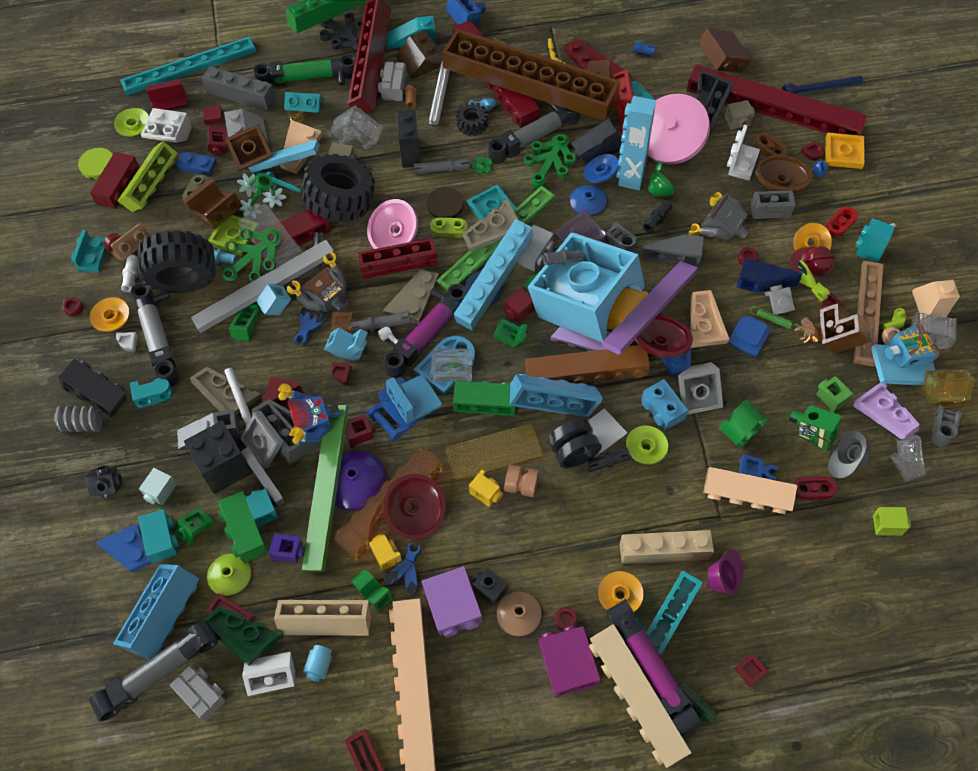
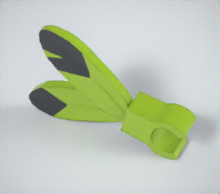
M802 260L798 261L801 273L795 272L793 274L794 278L798 282L812 288L811 291L820 301L827 299V295L830 294L829 290L820 283L816 284L807 265Z

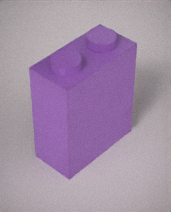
M464 566L422 580L423 589L439 637H451L457 634L458 630L464 628L470 630L479 626V623L482 622V616Z

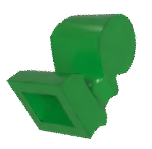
M365 569L351 581L356 590L363 595L365 600L370 602L372 608L378 613L393 600L390 591L385 587L381 588L377 580Z

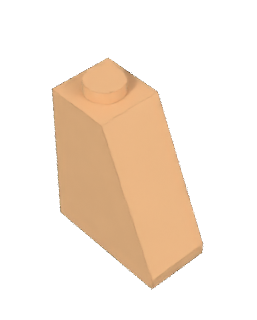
M954 280L936 281L912 290L923 324L943 322L960 297Z

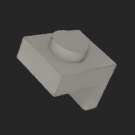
M782 285L770 287L771 291L765 292V296L770 297L773 314L777 315L795 310L790 287L783 288Z

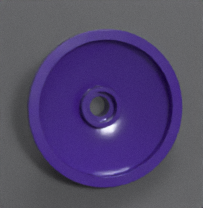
M363 451L342 453L335 506L344 510L356 511L371 506L380 498L385 488L386 475L382 464L376 457ZM352 472L356 473L353 477L349 476Z

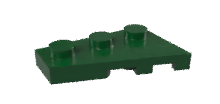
M218 607L202 620L208 621L217 639L248 666L283 638V631L277 629L273 631L266 628L265 624L245 620L244 616Z

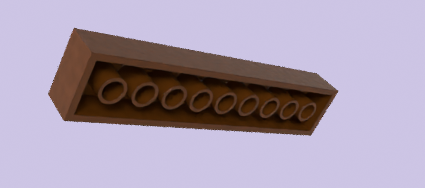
M456 29L442 51L444 69L603 121L608 118L619 97L621 82L619 80Z

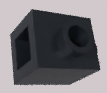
M486 568L484 572L480 571L473 579L474 592L493 607L496 606L508 591V583L489 568Z

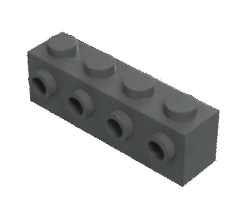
M211 66L202 77L206 92L214 96L269 111L276 99L272 84L255 80L251 77H245Z

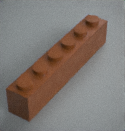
M639 345L628 346L621 355L608 349L525 359V371L530 377H546L549 380L555 381L565 380L574 384L601 383L605 380H623L628 377L641 378L648 375L650 368L648 354Z

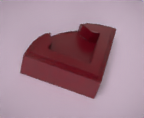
M831 291L827 295L828 298L822 301V309L837 303L840 306L843 305Z
M332 362L331 369L334 378L339 383L347 386L352 366Z

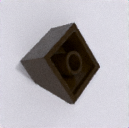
M425 30L409 36L396 55L398 61L406 65V72L411 79L440 68L442 63L441 51Z

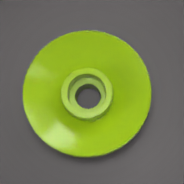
M139 108L126 109L117 115L114 120V127L123 136L139 135L142 133L149 115Z
M639 426L629 433L626 447L629 455L635 461L642 464H655L666 456L668 441L659 429L652 426ZM647 446L650 450H645L642 447Z
M233 553L224 554L215 559L207 572V581L210 588L216 594L220 593L223 596H233L240 593L247 587L251 579L249 563H243L240 557L235 558ZM227 569H231L230 574L224 575Z

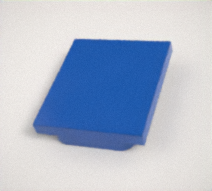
M742 315L727 344L753 357H757L771 328H768L765 323Z

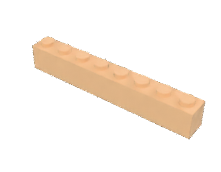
M420 598L394 601L393 609L389 610L390 623H394L395 631L391 632L392 646L396 645L397 654H393V666L398 668V677H394L395 691L400 692V700L396 701L397 715H401L402 724L398 725L399 740L403 739L404 749H400L401 764H405L406 771H436Z

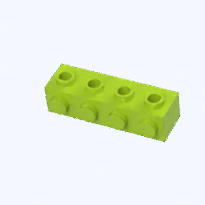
M164 141L156 145L117 201L131 212L138 209L142 210L147 204V198L155 192L157 183H160L165 177V171L174 164L173 159L178 153Z

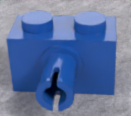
M448 0L445 10L458 25L471 20L477 28L481 13L486 11V5L483 1L474 3L472 0Z

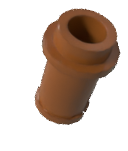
M407 85L404 89L406 107L410 109L417 106V89L413 85Z

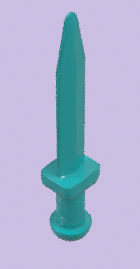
M261 170L253 173L255 177L258 173L267 174L275 184L301 193V189L276 179L272 172L263 173Z

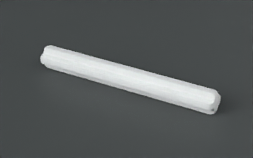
M443 62L441 63L429 117L430 125L435 126L439 124L450 70L443 68Z

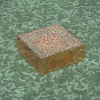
M332 312V332L340 327L352 333V312Z

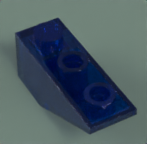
M745 258L736 288L761 292L771 290L770 287L782 285L783 288L798 286L803 273Z

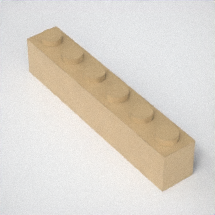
M613 624L591 637L592 644L589 645L591 651L596 658L600 656L604 662V665L601 667L607 678L613 677L617 686L614 689L621 700L625 698L630 707L626 708L632 720L636 721L638 719L642 729L639 731L645 742L651 741L655 750L652 753L658 764L664 763L665 767L668 768L689 755L691 750L615 625Z

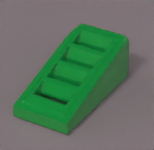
M252 303L238 311L229 326L231 338L243 341L250 340L262 311L259 304Z

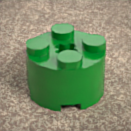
M745 400L718 429L738 448L742 449L769 419L749 400Z

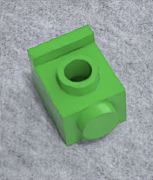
M836 376L830 380L825 379L818 385L817 396L830 408L832 413L847 404L853 395Z

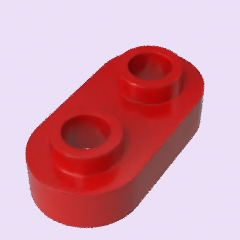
M852 207L841 208L827 222L826 228L832 237L842 236L856 222L858 217L857 211Z

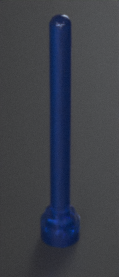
M856 76L800 86L790 83L784 84L782 90L797 94L863 82V77Z

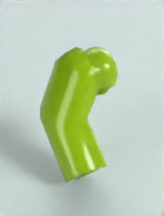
M902 308L896 309L892 321L882 324L883 331L890 327L903 328L906 321V311Z

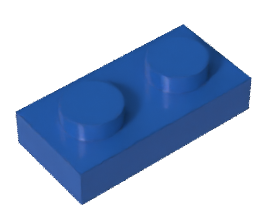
M182 151L175 165L178 170L211 176L217 161L214 157Z

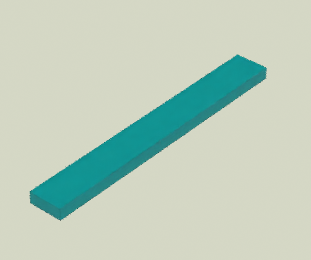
M246 37L121 79V83L126 95L145 90L146 86L172 81L207 69L210 66L213 67L255 53L256 48L251 38Z

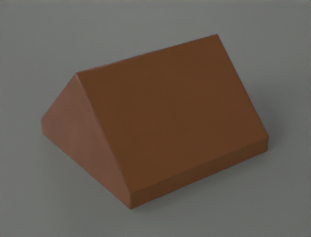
M259 124L225 139L239 171L273 157L271 148Z

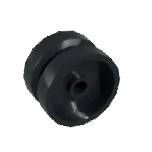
M583 418L561 425L549 435L547 440L551 450L556 453L558 464L563 469L574 468L586 463V460L594 458L602 449L598 437L593 434L590 422Z

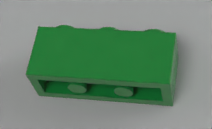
M455 381L454 412L515 416L516 406H510V383L496 384L489 381Z
M241 491L218 501L221 507L218 510V514L222 522L226 521L228 527H225L224 530L228 539H232L234 542L231 549L235 558L240 557L243 563H247L267 554L268 550L259 527L252 516L245 498L246 496Z

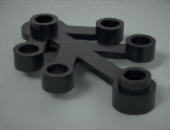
M347 12L344 15L346 29L336 23L333 18L320 23L321 27L325 29L332 28L338 32L320 31L319 34L322 41L331 40V46L334 50L353 48L357 53L363 20L356 22L357 37L353 35L355 17L352 12ZM341 40H349L350 42H341Z

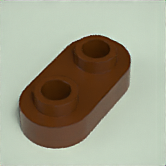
M762 132L756 136L755 147L760 149L766 156L787 155V147L771 134Z

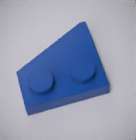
M137 524L97 541V544L132 573L152 564L146 556L142 534Z

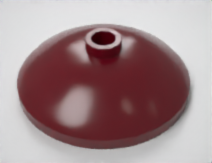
M658 314L637 336L635 341L643 350L652 355L662 358H674L682 356L690 350L693 336L690 330L679 320L667 315Z
M421 474L404 475L392 482L386 490L382 503L383 516L387 525L397 535L407 539H421L434 533L441 525L446 512L445 496L440 486L433 479ZM408 503L413 504L412 510H408Z

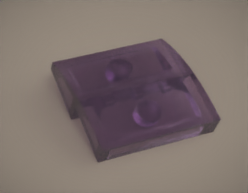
M585 209L554 232L562 243L571 232L596 241H600L607 236Z

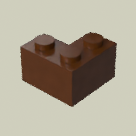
M838 303L820 310L822 345L834 354L872 342L870 323L860 315L850 316V313Z

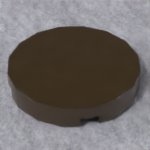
M438 188L432 191L427 199L428 212L434 218H456V215L461 213L464 207L462 195L453 188Z

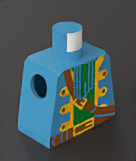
M921 323L896 334L888 342V347L885 349L886 357L888 359L895 358L902 368L928 366L940 356Z

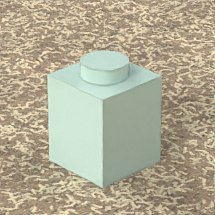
M153 468L139 490L144 495V500L151 504L156 502L163 506L177 484L171 476Z

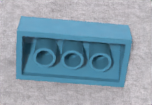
M516 374L510 383V406L589 417L602 401V395L596 387L588 386L584 383L574 384L565 380L555 381L549 380L546 377H530L527 374Z
M160 564L113 644L149 660L159 654L165 638L174 629L177 617L185 610L186 601L195 592L199 578L178 565Z

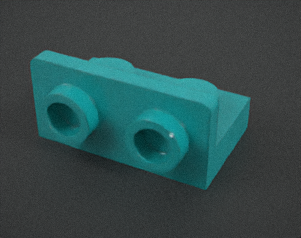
M285 92L284 109L286 111L319 113L320 105H324L325 98L320 94Z
M82 230L81 235L77 239L75 251L71 255V261L78 271L100 273L108 251L103 246L105 238L92 237L88 234L87 230Z

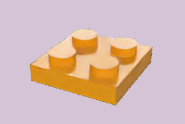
M827 133L825 162L828 166L863 169L864 136Z

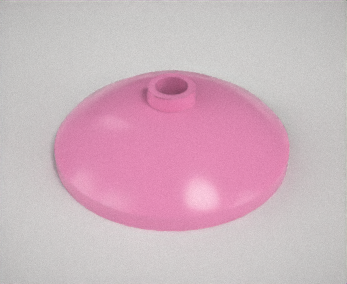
M392 199L380 204L374 210L368 222L367 235L371 246L377 249L413 242L418 229L417 214L413 207L403 200Z

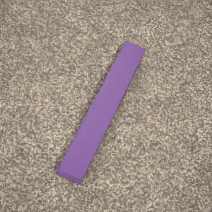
M680 261L604 339L602 347L621 355L694 277L698 268Z

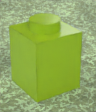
M879 507L873 514L876 535L902 536L910 528L911 519L907 515L906 507Z

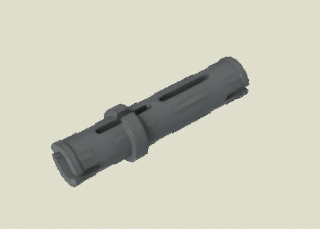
M448 158V160L414 163L415 175L444 171L451 173L453 170L469 169V164H464L469 163L468 158L454 160Z
M406 311L377 318L368 317L367 320L351 322V327L359 326V328L351 330L353 334L360 329L375 332V329L410 324L411 318L402 319L403 317L410 316V313Z

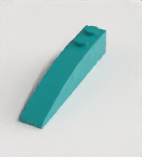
M683 570L646 632L660 655H662L703 583Z

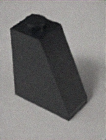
M608 118L572 142L575 148L573 153L578 160L582 159L587 164L597 156L603 154L612 155L620 152L623 141H621V137Z

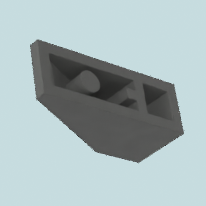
M681 235L644 245L642 260L674 264L683 261L699 267L704 237Z

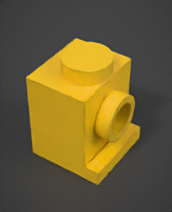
M483 470L469 484V493L489 508L493 503H498L503 496L499 484L492 478H486L485 471Z
M384 534L376 536L369 543L382 572L402 562L401 555L397 551L392 540L388 541Z

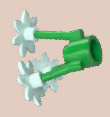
M243 173L244 180H237V183L243 185L239 192L246 190L248 197L251 196L252 191L255 193L253 199H249L248 203L243 200L240 201L242 207L239 210L244 211V217L250 214L255 219L256 215L262 214L257 210L260 205L255 204L260 193L266 196L262 202H270V208H273L275 203L278 206H282L280 200L286 199L285 195H280L282 188L275 191L276 184L272 182V178L267 174L258 173L256 177L252 174L248 178Z

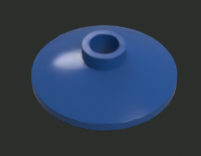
M611 154L597 156L585 167L584 176L591 183L604 182L617 172L619 161Z
M591 185L578 187L570 196L572 209L583 216H594L601 213L607 203L605 193L598 187Z

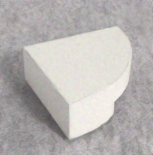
M136 332L116 333L119 345L125 351L135 353L138 337Z

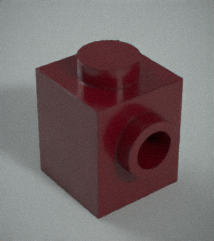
M521 287L505 301V314L509 319H514L518 323L523 321L535 309L531 295Z

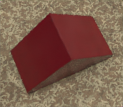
M270 377L262 403L270 399L281 406L287 404L288 397L286 400H280L278 397L281 392L278 391V388L281 384H288L292 390L303 393L297 381Z

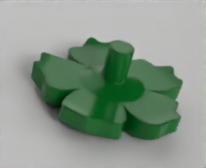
M478 156L475 162L470 164L472 170H475L477 175H482L483 172L486 174L491 172V159L486 158L484 160L483 156Z

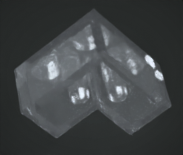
M355 105L334 119L329 136L340 144H345L353 139L365 149H368L378 142L383 127Z

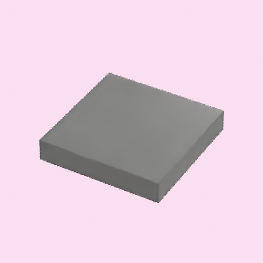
M261 410L254 412L240 438L263 469L270 466L283 444V440Z

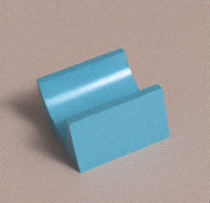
M571 232L556 252L562 249L565 251L579 250L583 252V261L568 262L566 265H545L530 283L528 289L538 318L603 343L607 337L609 313L619 293L625 287L639 292L645 287L639 256L636 253Z

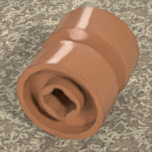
M509 465L504 491L515 494L520 491L524 496L534 497L539 470L527 468L523 471L520 466Z

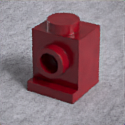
M208 125V152H211L213 155L226 153L227 142L225 139L227 138V127Z
M366 414L347 420L345 434L350 447L354 448V445L373 439V432L376 430L373 421H368Z

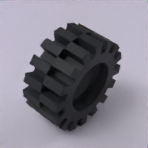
M471 102V105L465 103V107L461 105L456 113L458 130L462 131L464 135L467 132V136H471V133H473V136H477V132L480 135L482 130L485 132L486 127H488V113L485 106L482 105L480 107V103L474 105V102ZM470 117H476V118H478V119L475 120V121H468V120H466L467 118H470Z

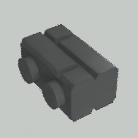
M792 190L754 192L751 201L753 219L791 218L795 207Z

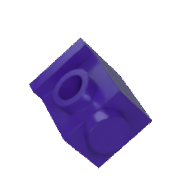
M274 533L269 555L275 562L283 561L298 564L299 558L304 557L305 545H303L300 537ZM292 549V553H287V551Z

